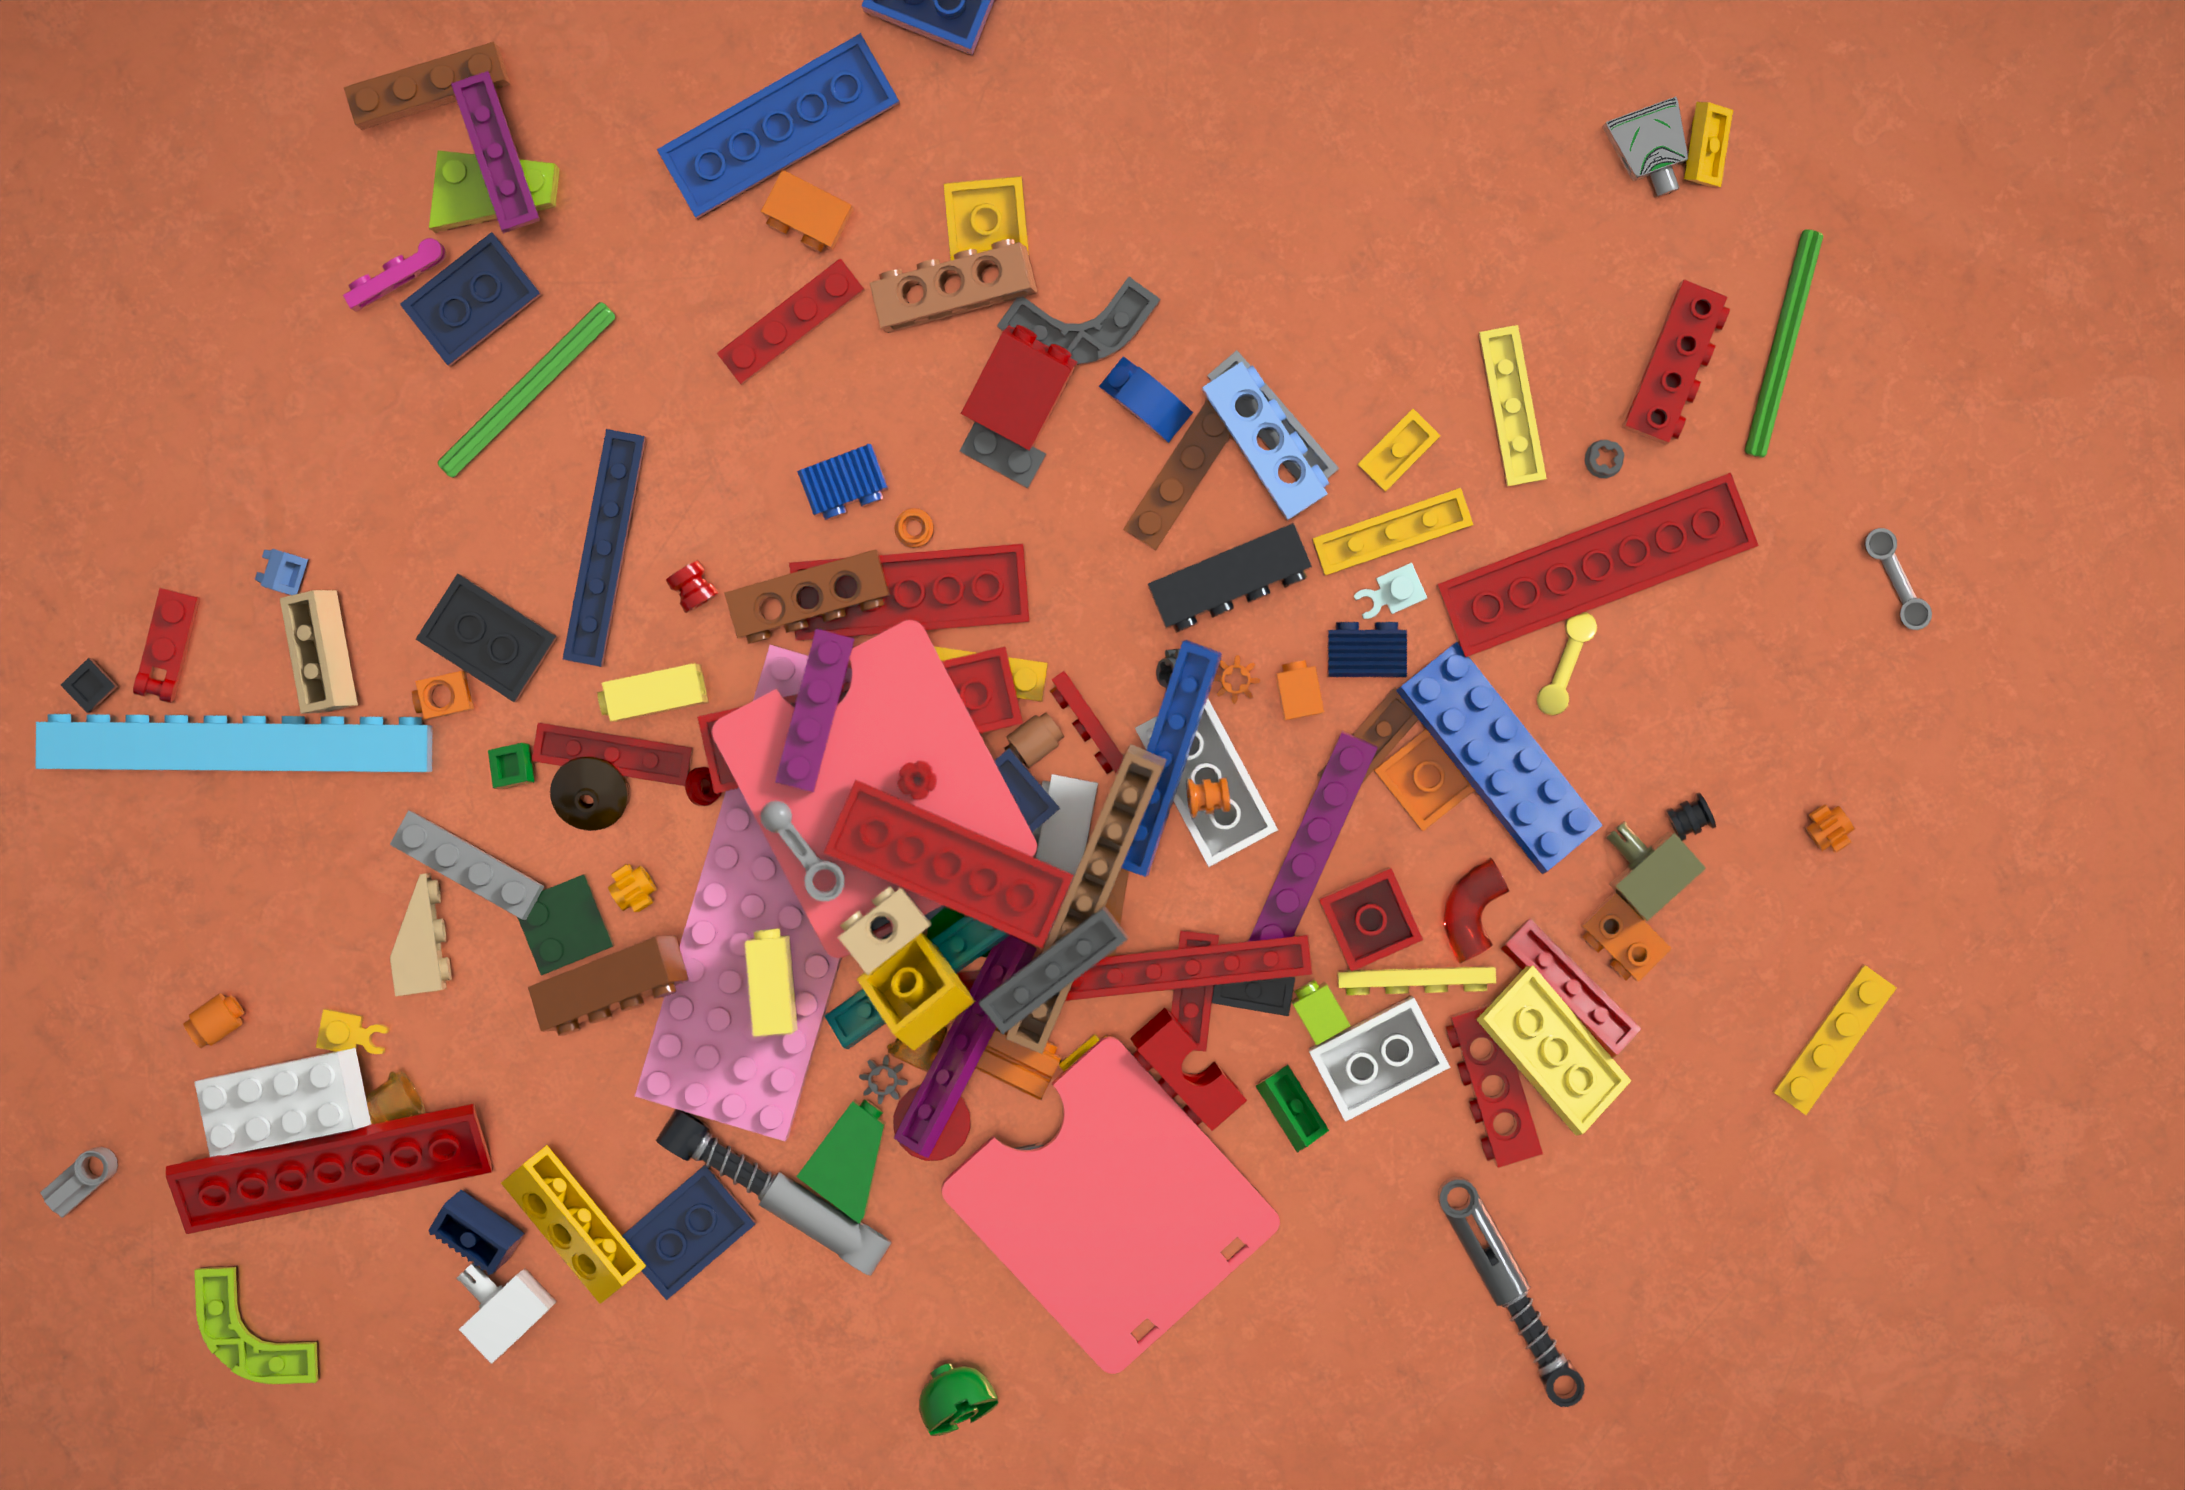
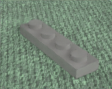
M1236 350L1208 374L1207 377L1213 381L1240 362H1243L1246 369L1250 367V364ZM1265 383L1260 390L1268 402L1274 398L1287 417L1281 421L1289 435L1296 431L1308 449L1302 455L1310 467L1317 464L1328 479L1339 467ZM1242 396L1236 401L1235 409L1242 417H1251L1257 412L1258 404L1254 398ZM1263 429L1257 434L1270 450L1278 446L1279 436L1274 430ZM1290 461L1282 463L1298 481L1301 475L1299 466Z
M408 810L390 843L391 846L522 920L527 919L544 888V885L413 811Z

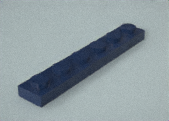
M606 429L563 660L603 667L646 440L645 436Z

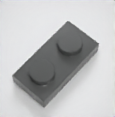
M974 422L959 450L962 454L1026 488L1030 487L1047 455L1035 447H1032L1029 451L977 422Z

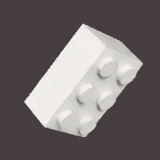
M1413 996L1308 1049L1345 1122L1450 1068Z

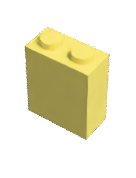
M696 663L602 682L603 691L597 692L601 714L609 715V720L613 722L709 703L701 664Z
M780 929L757 930L754 932V938L745 941L753 1037L794 1033L798 1030L790 935L781 936Z

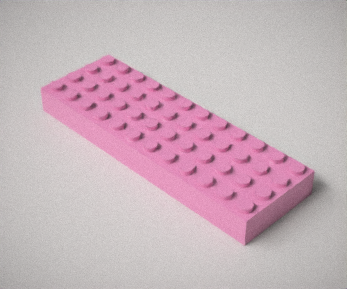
M770 645L753 701L775 689H778L782 697L798 694L808 656ZM847 668L843 683L851 682L852 669ZM739 788L726 791L679 946L689 981L676 985L677 992L664 997L635 1097L786 1141L791 1131L842 958H834L825 951ZM780 929L781 936L790 935L798 1030L789 1034L753 1037L745 941L754 938V932L757 930Z

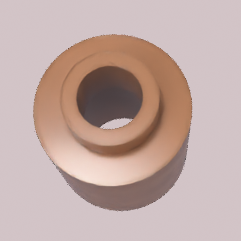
M1045 712L1040 717L1034 715L1006 736L1010 744L1004 747V749L1008 750L1010 748L1021 763L1030 768L1059 746L1057 742L1064 738V735L1053 719Z

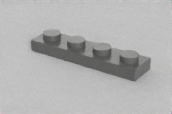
M1103 906L983 997L978 1004L1000 1032L1004 1034L1128 940V935L1106 907Z

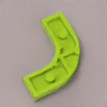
M236 1267L197 1268L194 1270L196 1315L199 1330L211 1353L215 1354L233 1373L247 1380L265 1384L316 1383L318 1381L317 1342H266L252 1335L244 1326L237 1306Z

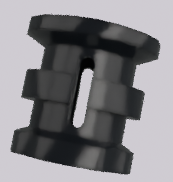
M1700 792L1696 793V800L1689 804L1688 801L1680 804L1681 808L1677 810L1672 808L1666 810L1669 821L1681 841L1686 840V835L1691 832L1694 835L1702 832L1701 828L1708 825L1712 829L1716 828L1713 814Z

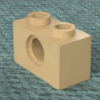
M888 887L872 900L876 908L863 916L858 911L840 925L845 932L838 938L867 975L931 925L903 887L896 892L891 887ZM884 916L892 921L894 930L889 938L880 939L873 934L871 925L876 917Z

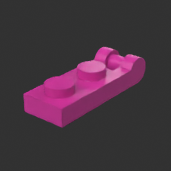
M433 238L424 239L420 242L417 253L407 259L403 255L391 259L382 266L384 272L372 279L369 274L358 278L348 285L351 291L344 294L343 297L350 309L357 312L442 263L446 257L445 247Z

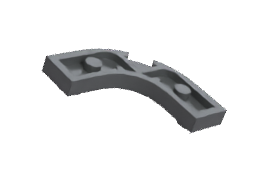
M1128 277L1108 306L1092 320L1081 324L1064 323L1049 316L1026 298L1020 297L1016 298L997 327L1002 331L1008 325L1014 328L1016 325L1026 327L1037 335L1036 340L1047 346L1051 344L1059 345L1072 354L1070 358L1077 361V364H1087L1109 357L1130 342L1161 299L1131 277Z

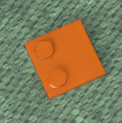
M1427 729L1419 733L1374 770L1422 831L1426 830L1475 790Z

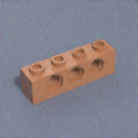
M1006 239L991 244L992 250L977 253L976 249L964 250L954 254L955 260L940 263L939 259H932L918 263L916 265L917 270L902 273L901 269H895L879 274L880 280L870 282V287L880 328L889 333L1037 293L1027 248L1020 242L1015 243L1014 239ZM992 264L997 265L999 274L996 280L991 283H983L982 272L984 268ZM954 274L960 275V288L954 293H946L944 289L946 279ZM914 285H922L924 294L921 300L917 303H909L907 300L908 290Z

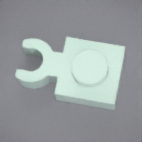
M1412 563L1376 578L1379 590L1363 589L1353 596L1355 600L1369 597L1373 601V608L1369 612L1362 614L1363 619L1373 618L1379 613L1381 606L1386 604L1390 613L1393 614L1427 599V595Z

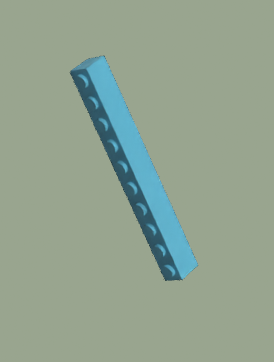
M48 714L47 722H36V769L432 772V725H422V717H399V725H383V717H360V724H344V717L321 716V724H305V716H282V724H266V716H243L241 724L227 723V716L204 715L203 723H188V715H165L164 723H149V715H126L125 723L110 722V715L87 714L86 722H71V714Z

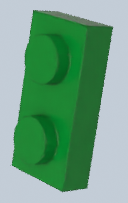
M1289 1065L1280 1068L1256 1085L1257 1090L1296 1152L1308 1147L1329 1131Z

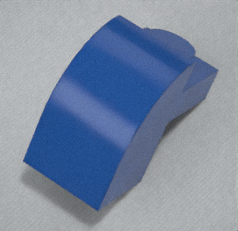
M1124 356L1099 385L1106 394L1128 409L1143 424L1168 443L1193 413L1160 382Z

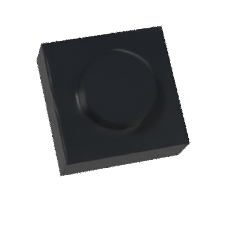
M88 658L60 684L86 713H91L118 687L92 658Z

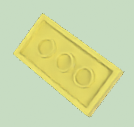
M1534 966L1525 967L1477 1019L1479 1024L1575 1135L1584 1134L1631 1082L1624 1071Z

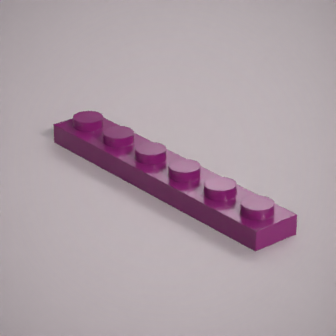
M1344 731L1341 732L1249 941L1294 936L1378 746Z
M1010 935L991 949L969 991L975 1002L955 1018L894 1136L895 1140L919 1155L929 1158L996 1029V1025L978 1004L979 1001L1027 965L1037 948L1020 938Z

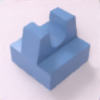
M273 548L272 550H264L262 557L269 561L265 573L257 572L255 580L260 582L263 587L289 595L297 594L308 559Z

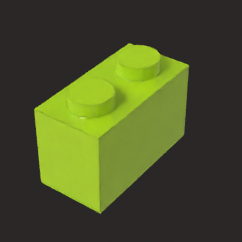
M1314 979L1294 991L1297 998L1291 1002L1316 1045L1351 1026L1325 982L1318 985Z

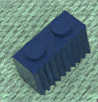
M1336 622V630H1327V677H1407V630H1398V622H1375V630H1359V622Z
M461 1189L456 1195L445 1202L429 1228V1234H435L436 1240L441 1239L442 1244L448 1243L449 1248L455 1249V1253L461 1252V1256L467 1257L468 1262L473 1261L474 1266L480 1265L481 1271L486 1270L487 1275L495 1273L510 1259L524 1236L521 1230Z

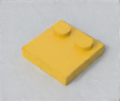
M1022 176L943 184L951 260H955V253L964 250L976 249L977 253L992 250L991 244L1006 239H1014L1015 243L1020 242L1027 248L1029 255Z

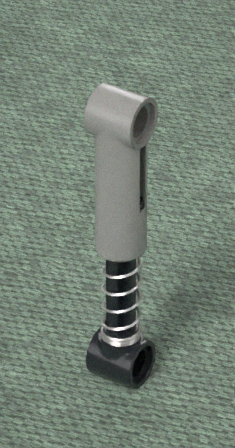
M678 1109L674 1110L656 1139L658 1144L686 1161H689L691 1157L694 1160L696 1159V1161H704L707 1168L712 1166L720 1171V1177L726 1175L733 1179L734 1185L739 1183L747 1188V1193L753 1192L758 1195V1200H760L759 1206L835 1252L842 1260L869 1276L872 1275L892 1243L889 1239L864 1223L860 1222L858 1224L848 1215L779 1172L777 1176L773 1175L772 1177L771 1171L764 1172L758 1168V1163L751 1164L746 1161L744 1154L739 1156L731 1151V1146L724 1147L719 1144L717 1137L714 1138L712 1134L707 1132L709 1127L688 1112Z

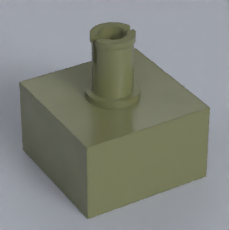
M1624 821L1616 829L1623 835L1626 842L1615 831H1612L1606 837L1629 862L1628 868L1609 885L1645 921L1652 918L1706 869L1681 839L1672 832L1665 833L1652 846L1647 847Z

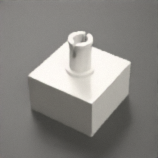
M474 1262L456 1278L481 1303L478 1306L480 1310L459 1330L491 1364L557 1302L526 1268L519 1272L504 1287L502 1285L497 1287L478 1266H474Z

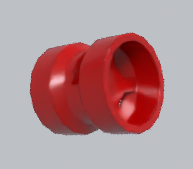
M699 560L685 566L666 579L671 590L680 591V605L685 613L700 607L719 594L712 583L702 579L705 570Z

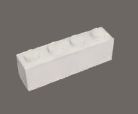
M1052 774L1051 781L1043 780L1042 787L1060 809L1032 833L1038 843L1036 859L1075 876L1087 845L1098 783Z

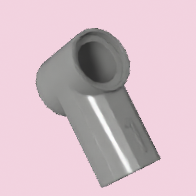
M104 1147L93 1148L80 1154L70 1167L40 1192L44 1202L61 1218L65 1217L102 1183L114 1176L118 1167L117 1158L112 1151ZM92 1156L99 1158L103 1163L104 1170L101 1176H96L89 1170L88 1162Z

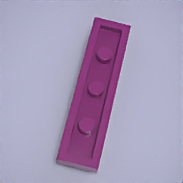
M489 71L451 83L502 233L540 221Z
M820 629L815 630L775 782L810 792L815 791L855 639Z

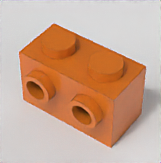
M1615 892L1580 925L1587 931L1582 938L1597 953L1604 948L1614 958L1609 965L1625 981L1632 976L1639 982L1672 949Z

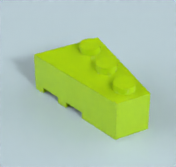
M438 150L429 229L436 233L455 227L474 225L497 219L476 155ZM520 160L536 210L554 208L556 205L560 168L555 163Z

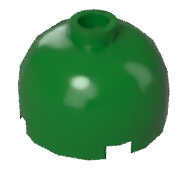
M949 1363L936 1368L930 1373L932 1380L924 1385L919 1397V1412L931 1436H940L958 1430L957 1424L970 1419L971 1423L977 1421L991 1412L999 1402L996 1392L986 1376L975 1368L967 1366L953 1368L952 1364Z

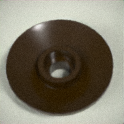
M579 757L568 761L558 769L551 783L550 798L556 813L567 824L581 830L596 831L611 826L622 816L628 802V788L622 774L609 762L595 757ZM589 795L593 798L594 802L591 804L585 803L580 799V796Z

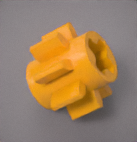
M625 864L611 873L616 882L609 885L608 890L622 911L632 907L635 913L640 912L653 903L649 895L656 891L657 888L643 866L640 865L633 870L630 864Z

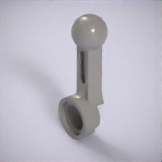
M781 801L767 803L761 810V823L767 830L778 832L805 867V887L810 896L819 901H830L838 897L844 888L845 882L840 867L831 861L820 859L791 823L792 812L788 805ZM827 869L834 873L836 883L832 889L821 891L814 886L813 877L819 870Z

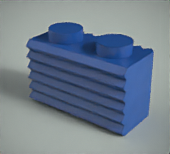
M871 444L797 471L813 515L816 517L823 514L824 520L845 514V505L858 500L861 507L882 500L881 492L888 489Z

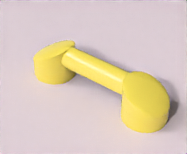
M1587 612L1570 617L1565 621V633L1569 638L1552 683L1542 687L1536 697L1538 708L1546 715H1558L1568 706L1569 695L1566 687L1584 642L1592 639L1597 631L1596 620Z

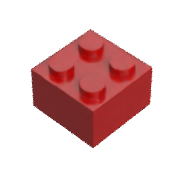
M1390 867L1318 898L1351 972L1423 940L1394 872Z

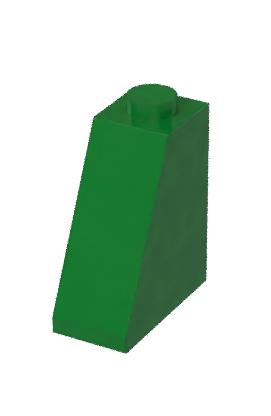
M855 1099L852 1101L796 1176L858 1224L866 1215L886 1124L880 1118L883 1111L867 1099H864L862 1103Z

